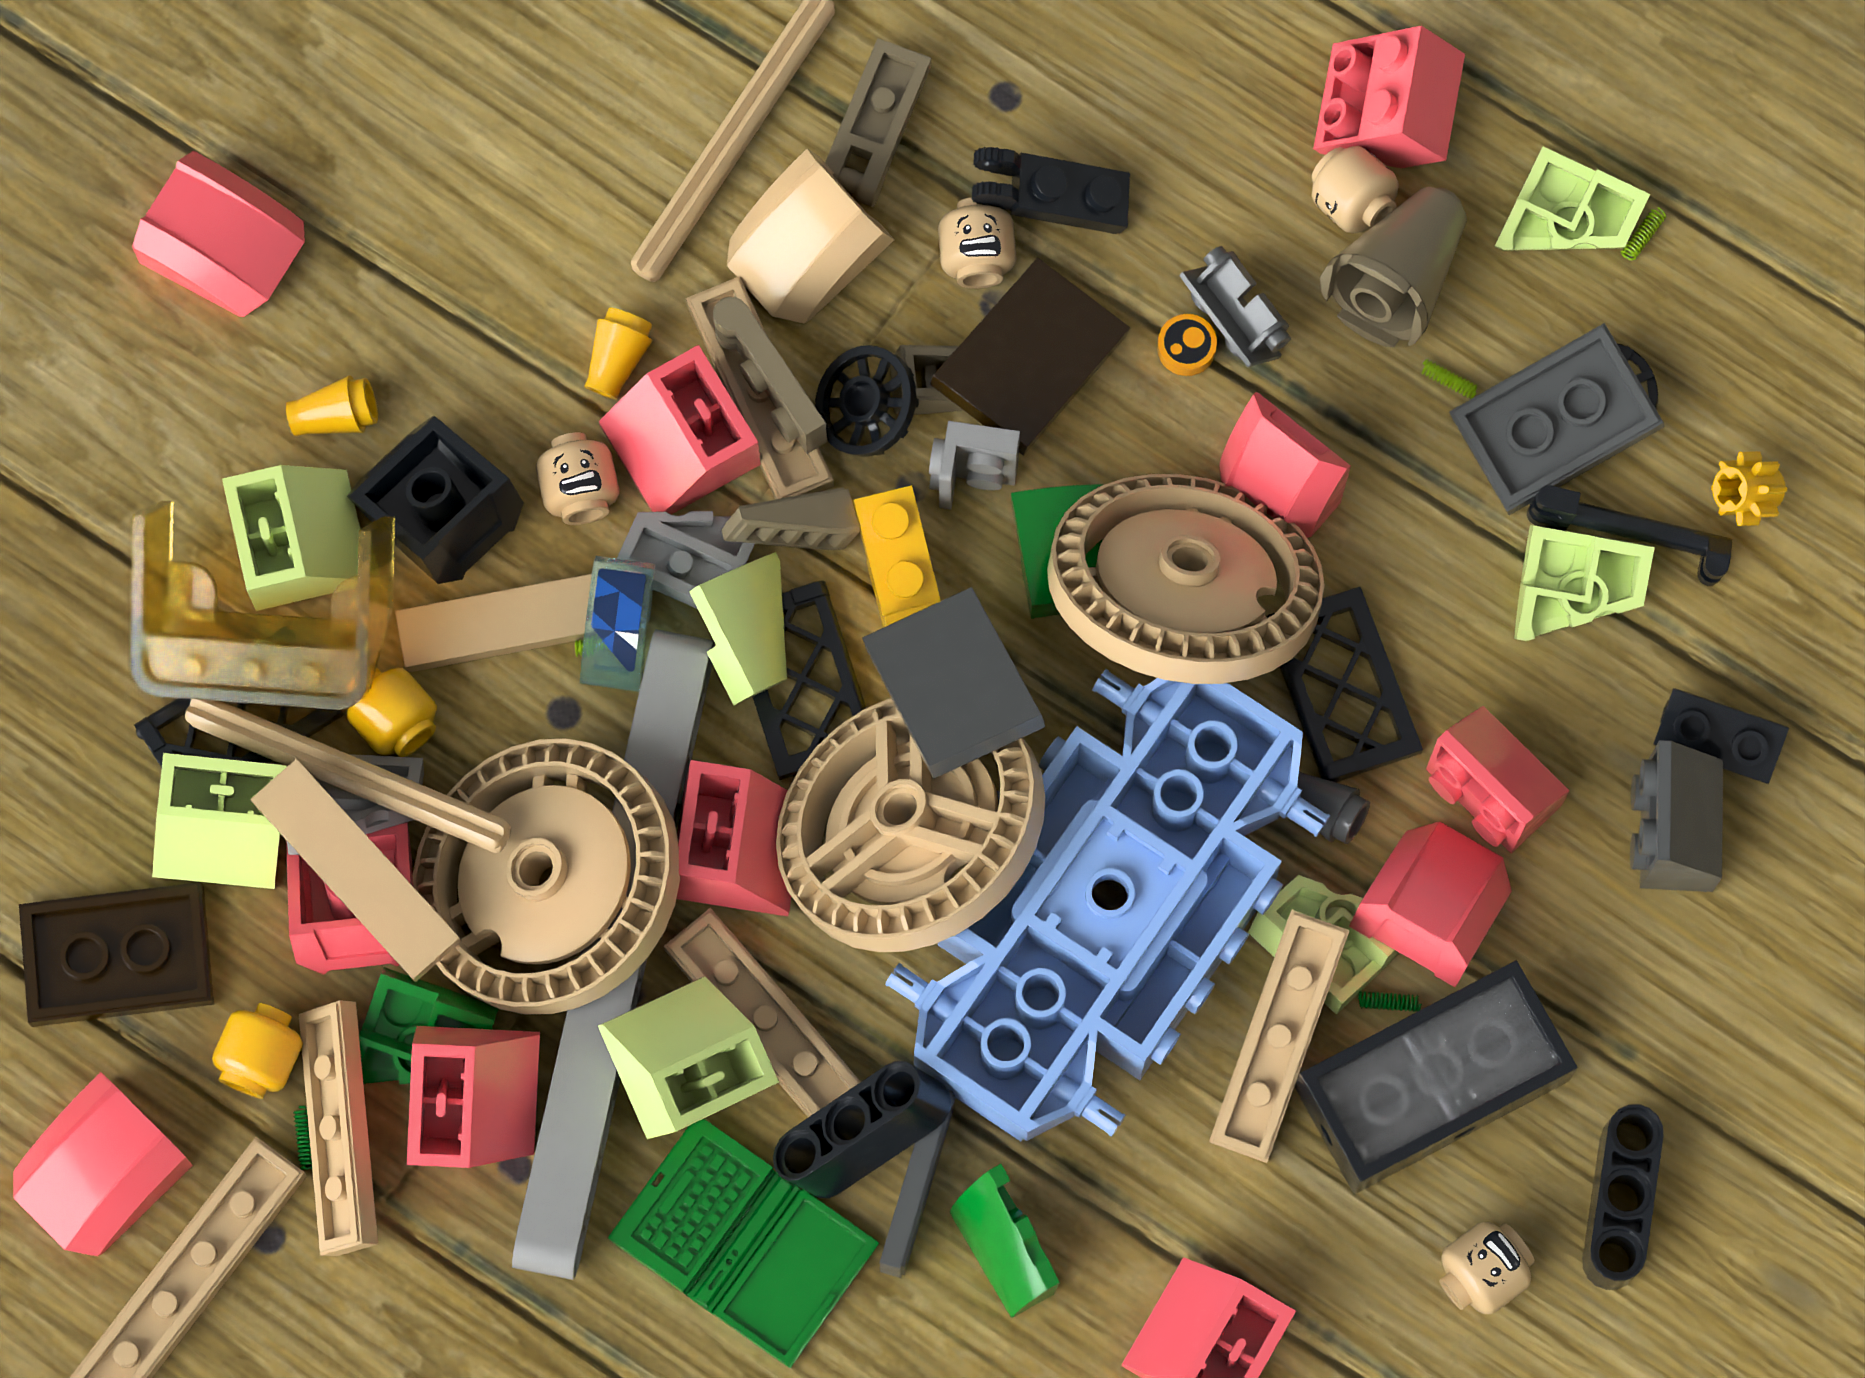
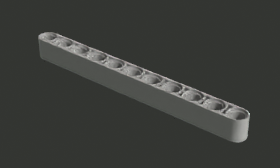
M655 629L647 655L624 761L645 776L662 796L677 828L684 784L690 760H692L713 665L707 651L715 647V642L710 639ZM615 797L612 813L624 830L630 850L631 872L626 892L628 897L632 889L636 869V842L629 817L621 802ZM620 908L608 929L612 928L623 909ZM598 938L582 950L580 956L595 946L601 939ZM647 959L627 980L605 996L579 1008L567 1010L516 1235L512 1268L574 1280L576 1277L621 1080L598 1025L637 1008Z

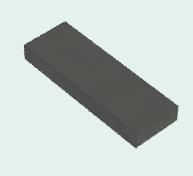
M948 1090L951 1098L950 1111L945 1121L937 1129L914 1144L879 1262L881 1273L901 1278L902 1275L905 1276L955 1107V1095H953L951 1090Z

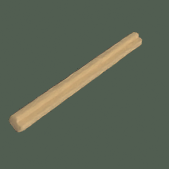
M832 0L802 1L631 259L632 270L640 277L650 282H656L660 279L834 16L835 3Z
M203 693L196 694L186 710L185 719L192 727L288 766L297 759L316 779L490 852H501L510 837L511 826L503 818Z

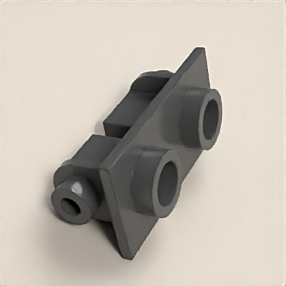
M1223 246L1216 247L1203 259L1207 266L1184 271L1179 275L1191 291V298L1195 305L1209 315L1224 335L1228 349L1233 355L1242 360L1247 367L1273 361L1282 356L1279 350L1291 340V337L1286 332L1289 325L1264 293L1257 294L1249 303L1243 298L1257 283L1240 262L1234 251L1226 252Z

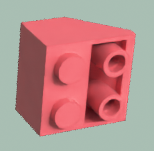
M1422 25L1333 43L1313 149L1320 154L1326 155L1335 148L1360 146L1368 149L1384 165L1401 169L1446 161L1465 54Z
M699 345L648 372L599 420L601 429L651 512H667L672 515L761 465L759 443Z
M1484 706L1447 729L1437 739L1426 770L1431 774L1429 782L1434 790L1450 804H1455L1458 801L1474 817L1472 825L1479 835L1494 847L1502 844L1511 854L1563 805L1570 791Z
M690 760L684 784L677 832L679 840L680 883L676 899L788 917L792 896L787 891L780 873L776 849L778 819L788 790L751 769Z
M416 1026L411 1057L407 1165L471 1168L534 1155L540 1032Z
M1183 1257L1121 1366L1141 1378H1259L1288 1328L1296 1310L1240 1278Z

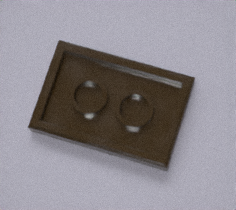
M1037 257L932 377L930 385L982 425L1020 431L1019 453L1024 456L1126 338L1130 327Z
M201 882L19 904L27 1018L31 1027L214 1005L204 886Z

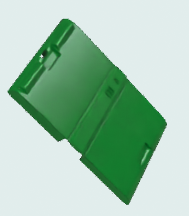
M705 1119L699 1120L687 1127L607 1237L621 1250L790 1369L880 1244L807 1191L801 1190L795 1184L780 1177L771 1165ZM662 1174L664 1177L657 1187L653 1186L658 1176Z

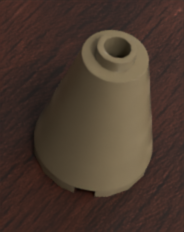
M1421 188L1328 263L1320 277L1321 293L1326 302L1331 295L1342 308L1337 317L1348 328L1361 337L1385 347H1395L1399 340H1409L1408 346L1418 341L1427 329L1467 223V216L1460 199L1454 193L1444 188Z

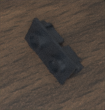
M1673 688L1670 699L1667 700L1660 718L1661 724L1653 745H1657L1659 740L1673 741L1722 759L1723 769L1769 784L1789 727Z

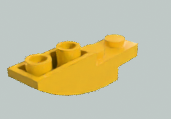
M912 485L854 499L853 505L867 557L866 563L883 628L940 602Z

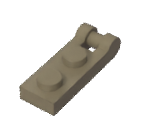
M879 38L876 40L825 161L834 172L833 176L845 190L857 195V202L871 207L875 206L880 196L886 174L932 67L931 57ZM851 154L870 160L865 173L847 167Z
M736 297L721 299L716 303L713 310L716 339L723 348L739 352L744 362L739 364V368L750 388L756 395L765 391L776 407L771 412V416L780 433L789 443L797 439L806 454L827 442L826 422L748 306Z

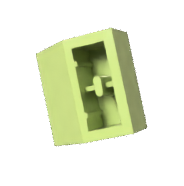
M278 465L222 478L246 590L256 611L373 584L356 507L347 497L352 490L347 470Z
M163 753L152 877L275 889L280 833L250 799L281 773L287 765Z
M706 977L699 978L598 1025L647 1139L677 1132L779 1083L755 1026Z

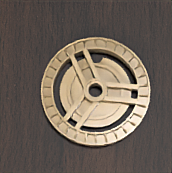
M1148 474L1123 478L1102 485L1082 496L1065 512L1056 527L1047 568L1049 590L1056 609L1068 626L1086 644L1108 659L1136 672L1163 680L1190 684H1224L1248 680L1271 672L1291 660L1307 644L1316 627L1325 586L1322 565L1311 542L1295 523L1288 524L1280 517L1274 519L1267 514V507L1261 503L1258 506L1254 505L1246 495L1232 486H1225V483L1208 478L1181 474ZM1103 539L1099 548L1096 567L1088 568L1085 560L1086 554ZM1278 578L1285 594L1286 603L1274 615L1267 618L1265 610L1259 605L1257 598L1263 595L1275 596Z
M892 698L860 711L839 725L816 746L799 768L786 793L778 819L776 849L779 870L787 891L815 925L831 938L853 948L874 952H905L934 945L961 933L985 917L1007 896L1023 875L1037 847L1044 823L1045 790L1042 772L1032 749L1023 738H1020L991 752L998 765L1001 783L998 804L995 783L986 767L978 758L933 779ZM827 824L826 843L822 845L823 834ZM967 864L952 879H950L951 875L954 873L956 869H958L962 865ZM833 869L834 874L825 880L824 875ZM852 892L857 897L877 905L854 903L843 897Z
M567 738L539 739L512 746L487 758L464 775L449 791L447 796L503 818L511 826L510 837L504 849L499 853L490 852L428 825L421 839L412 875L413 887L461 939V942L437 963V966L449 979L475 998L498 1009L525 1015L554 1014L579 1008L605 996L627 980L649 957L665 932L675 907L681 876L679 875V840L675 822L664 799L645 776L615 753L595 744ZM554 781H566V786H556ZM587 782L597 784L612 791L623 805L632 824L636 842V869L632 889L628 897L626 892L630 879L631 859L626 835L614 814L603 803L586 793ZM553 866L549 879L539 885V879L543 872ZM457 885H458V897H459V902H458V903H457ZM620 908L623 909L612 928L608 929ZM466 923L472 931L467 936H465L461 927ZM598 938L601 939L595 946L577 959L558 968L538 973H511L496 970L484 964L477 956L501 941L502 950L500 956L505 959L523 964H548L569 958L587 948Z

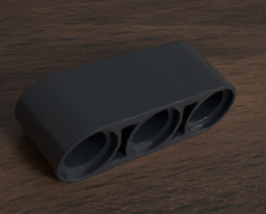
M894 1061L887 1064L786 1132L779 1139L774 1149V1169L780 1177L818 1198L836 1196L937 1129L945 1121L950 1111V1093L943 1083L906 1061Z
M1631 1104L1618 1109L1604 1126L1599 1140L1582 1260L1583 1270L1587 1278L1595 1286L1605 1290H1618L1627 1286L1642 1270L1647 1257L1664 1135L1663 1125L1659 1116L1650 1108L1640 1104ZM1622 1124L1638 1126L1646 1137V1147L1640 1151H1632L1625 1148L1617 1138V1127ZM1622 1183L1632 1188L1637 1196V1208L1633 1211H1621L1614 1207L1608 1198L1609 1186ZM1604 1244H1616L1622 1247L1629 1257L1628 1270L1613 1272L1603 1266L1599 1258L1600 1247Z

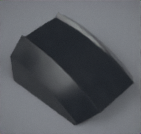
M435 416L426 420L402 439L357 482L347 495L357 508L389 540L437 584L463 580L465 573L508 532L515 531L524 504L511 480Z

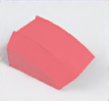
M193 150L178 160L176 168L150 209L140 219L132 248L140 264L233 314L245 317L269 300L305 243L304 221L241 177Z
M1256 392L1243 410L1226 443L1219 467L1221 482L1225 483V486L1234 487L1246 495L1256 506L1260 503L1267 507V514L1274 519L1280 517L1288 524L1295 523L1305 536L1309 538L1314 535L1341 503L1351 465Z
M1440 821L1408 830L1402 836L1370 886L1349 927L1368 938L1373 937L1434 972V976L1456 988L1512 892L1504 859Z
M408 822L366 834L413 886ZM286 840L289 937L296 964L323 975L331 970L385 964L399 966L300 855H288Z
M100 1072L58 1115L13 1171V1198L64 1250L98 1257L123 1235L193 1165Z

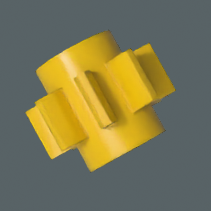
M1760 451L1739 452L1737 460L1719 462L1721 470L1716 474L1711 490L1716 504L1720 507L1718 511L1720 516L1736 515L1737 526H1755L1760 524L1761 517H1777L1779 515L1777 507L1783 501L1787 487L1785 486L1782 474L1778 470L1780 466L1778 461L1762 462Z

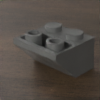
M1659 740L1649 759H1642L1640 775L1634 774L1632 778L1631 809L1632 811H1641L1639 833H1633L1631 837L1630 867L1632 870H1640V888L1713 892L1722 879L1723 760L1673 741Z

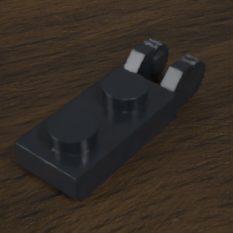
M998 147L978 148L974 152L973 165H975V168L985 172L989 171L991 173L1012 176V185L990 181L973 184L971 200L977 204L1009 210L1010 215L1112 234H1120L1128 227L1129 172L1022 152L1018 154L1014 150L999 149Z

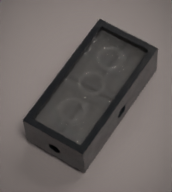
M1515 960L1301 1072L1295 1084V1089L1355 1195L1569 1082L1578 1067L1518 961Z

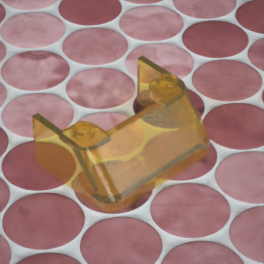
M160 501L133 514L130 668L135 682L142 690L151 695L161 697L334 710L350 708L368 694L373 683L393 609L395 517L383 516L359 530L358 575L347 578L337 586L331 600V619L218 611V588L210 571L198 563L172 560L173 501Z

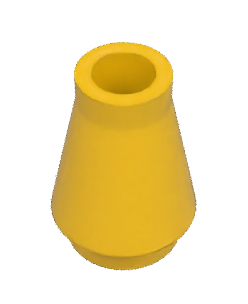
M609 307L605 318L597 320L589 375L584 387L596 394L617 400L621 388L653 341L648 337L652 324L629 312Z
M349 375L298 400L286 403L287 420L295 437L304 434L364 433L366 426L377 424L378 422L376 399L367 378L354 380Z

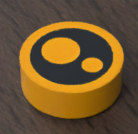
M1194 314L1177 315L1169 319L1160 330L1157 344L1159 359L1174 374L1181 376L1197 375L1205 371L1214 360L1217 347L1216 333L1211 324L1200 316Z

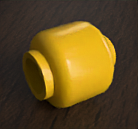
M397 667L382 673L378 668H373L364 673L352 685L350 692L354 695V698L348 707L347 719L376 753L383 756L396 753L399 757H407L423 746L434 734L436 725L433 723V720L436 716L437 705L407 670Z
M258 1003L255 1012L248 1010L233 1012L226 1023L212 1056L213 1065L221 1072L218 1081L236 1091L258 1099H263L266 1091L278 1092L282 1090L287 1083L303 1044L299 1034L288 1027L292 1016L263 1003Z

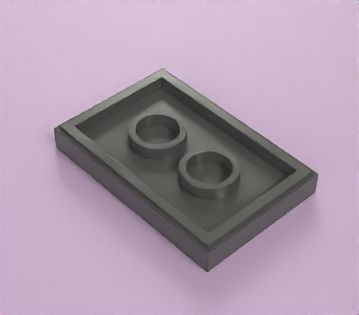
M1605 323L1449 411L1451 418L1508 515L1532 503L1540 489L1544 486L1560 487L1665 427L1663 420Z
M972 587L862 637L866 650L933 779L1045 727L1037 705Z

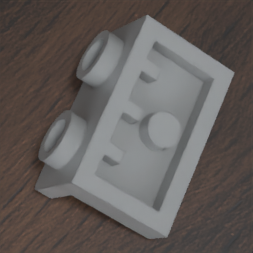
M948 421L945 439L934 438L929 466V474H931L929 489L939 491V508L951 510L956 477L965 478L969 486L982 490H1000L1002 484L1015 486L1019 462L1020 431Z

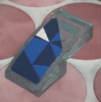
M595 556L580 672L581 684L639 692L643 678L647 626L651 617L655 564Z

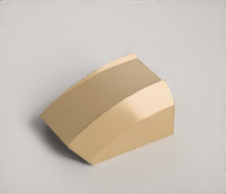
M808 148L768 188L739 224L729 239L727 260L728 268L736 277L740 276L744 286L771 316L799 323L810 321L895 240L878 221L864 211L833 176L834 172L820 156Z

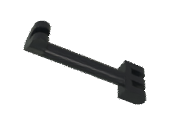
M1551 485L1544 486L1527 509L1528 520L1537 526L1566 531L1569 525L1572 524L1700 555L1697 576L1699 581L1706 586L1717 584L1729 569L1732 551L1731 538L1579 502L1580 492Z

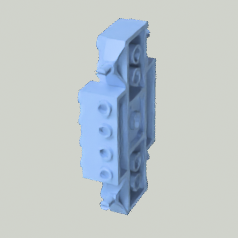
M1105 669L1101 674V679L1098 678L1092 691L1099 693L1122 708L1121 712L1126 715L1122 755L1078 726H1076L1066 741L1058 736L1051 743L1039 763V767L1045 771L1042 775L1045 790L1044 823L1037 847L1023 875L1007 896L985 917L961 933L938 943V946L966 965L938 982L932 979L930 983H927L899 963L894 969V974L891 973L886 981V986H890L915 1003V1008L919 1010L914 1065L943 1083L948 1090L953 1091L956 1099L1020 1142L1023 1139L1028 1141L1071 1119L1074 1115L1079 1118L1083 1116L1107 1132L1109 1136L1112 1137L1126 1114H1122L1095 1095L1097 1089L1092 1086L1095 1052H1098L1138 1080L1142 1079L1153 1061L1161 1065L1181 1036L1175 1029L1187 1011L1194 1015L1199 1011L1215 986V983L1209 980L1222 960L1227 964L1234 960L1249 936V933L1244 931V928L1256 911L1262 915L1265 914L1283 886L1281 882L1276 880L1282 861L1246 838L1245 835L1277 820L1281 816L1284 819L1288 817L1317 837L1322 827L1324 828L1330 818L1329 814L1324 813L1300 797L1302 790L1297 787L1303 732L1229 683L1190 684L1156 678L1145 686L1138 684L1136 688H1133L1109 672L1108 669ZM1105 880H1114L1120 883L1127 892L1126 903L1116 910H1105L1099 907L1092 897V891L1098 883Z

